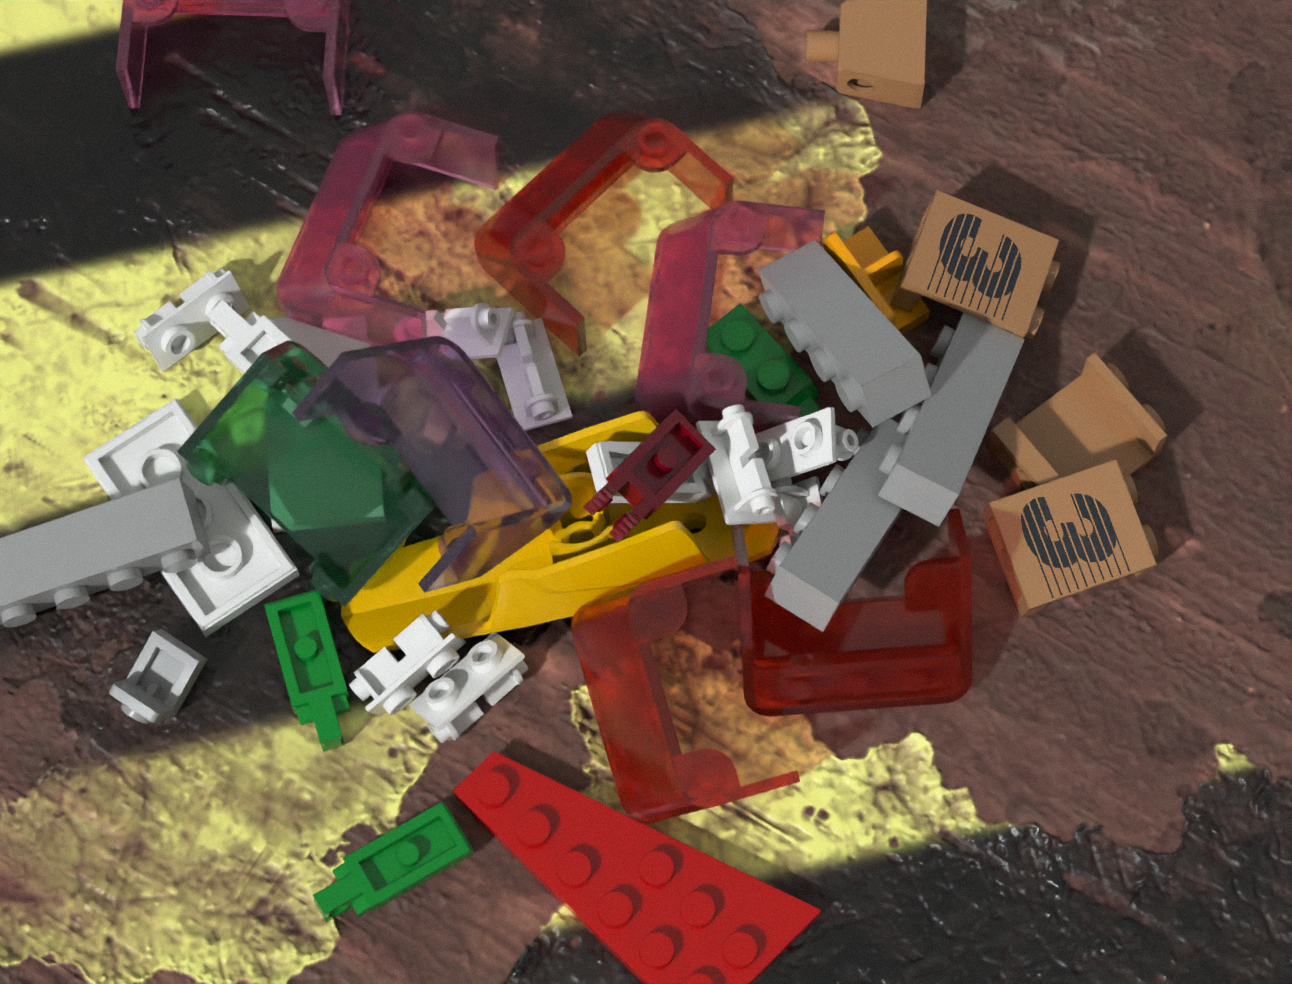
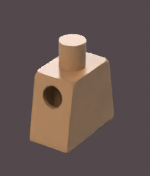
M846 0L840 4L838 31L807 29L805 62L837 63L836 91L841 94L921 109L925 85L927 0Z

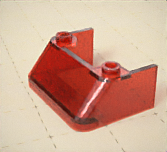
M611 112L601 116L489 218L476 233L474 246L476 258L480 266L537 319L542 318L544 325L578 357L587 351L585 317L548 284L561 271L565 263V245L558 234L633 165L651 173L668 170L724 221L732 214L733 177L667 120L623 112Z
M959 508L948 511V558L927 559L912 566L904 578V599L843 603L823 632L764 596L774 574L767 571L749 572L743 525H731L734 598L742 687L745 702L753 712L762 716L773 717L946 704L960 699L967 693L972 684V556Z
M734 556L651 579L584 603L573 616L571 634L618 798L624 812L638 822L655 823L800 782L797 770L740 785L734 764L728 756L718 750L709 748L682 754L650 641L673 634L684 623L687 615V602L682 587L732 573L737 568Z

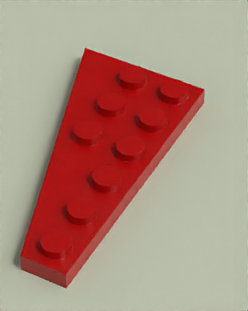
M495 751L453 790L454 797L643 984H753L821 916L822 910Z

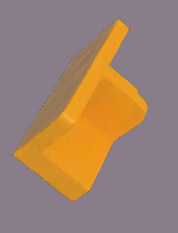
M869 226L844 241L840 239L836 232L825 237L824 250L902 335L929 318L930 310L921 298L918 299L911 312L890 305L902 273L903 256L898 250L888 253Z

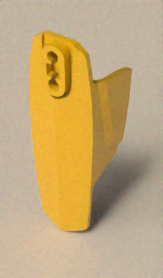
M637 411L576 431L502 459L489 472L481 474L474 479L471 506L467 524L463 529L353 562L343 589L341 617L350 634L362 646L373 653L379 652L383 647H386L389 651L401 649L393 639L422 613L428 616L435 609L451 626L443 633L445 637L454 633L464 639L533 626L634 602L721 575L771 554L781 535V528L777 527L776 522L726 525L717 493H711L712 496L706 501L696 503H663L647 520L643 518L626 536L617 542L609 532L613 529V524L624 513H629L634 507L630 503H610L601 512H596L593 516L583 508L597 493L586 451L599 441L642 442L659 424L649 412ZM694 528L703 529L698 533L689 532L691 529Z

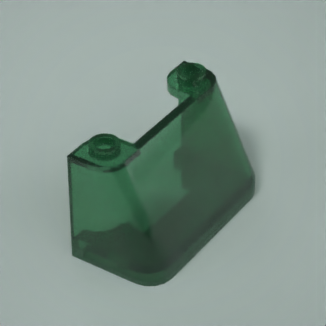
M292 340L285 341L263 352L177 451L187 461L186 467L188 471L198 481L207 486H212L214 483L225 486L233 482L313 556L314 559L309 565L313 574L311 578L312 585L326 599L333 602L338 600L344 607L369 584L436 513L454 491L451 483L437 467L318 357L301 344Z

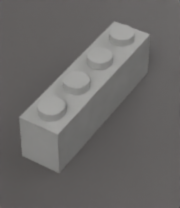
M816 240L758 269L765 292L759 294V300L767 317L774 324L781 321L788 339L797 352L800 353L803 350L808 352L811 363L822 381L826 382L831 379L835 383L837 393L848 411L858 410L868 423L875 427L932 396L920 353Z
M964 312L954 329L947 325L943 326L930 352V355L938 358L936 365L928 362L924 367L932 396L904 411L895 430L904 435L902 442L892 440L878 468L879 471L887 474L878 493L879 497L938 527L940 526L960 494L1025 339Z
M891 418L875 426L871 432L863 427L856 434L859 442L858 448L849 458L851 462L847 468L844 469L837 464L835 465L819 491V494L826 497L821 506L818 507L812 502L809 503L793 529L800 537L794 545L784 540L766 570L774 574V577L764 596L822 632L904 510L878 496L887 475L878 470L879 465L892 440L894 439L901 443L904 437L903 434L895 431L898 423Z
M176 478L0 538V625L3 624L5 627L21 626L35 620L37 612L54 606L58 609L74 608L88 602L90 594L108 588L112 591L131 589L143 582V576L164 570L166 573L181 572L196 565V558L211 554L194 492L180 478Z

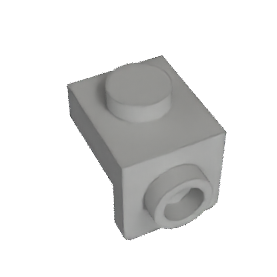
M163 629L152 631L128 677L125 680L114 682L109 694L122 702L121 709L125 714L139 722L149 724L175 717L205 665L207 658Z

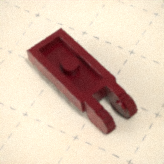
M675 409L605 478L608 482L583 508L593 516L596 512H601L613 501V496L619 492L634 507L629 513H624L613 524V529L609 532L619 542L643 518L647 520L716 448Z

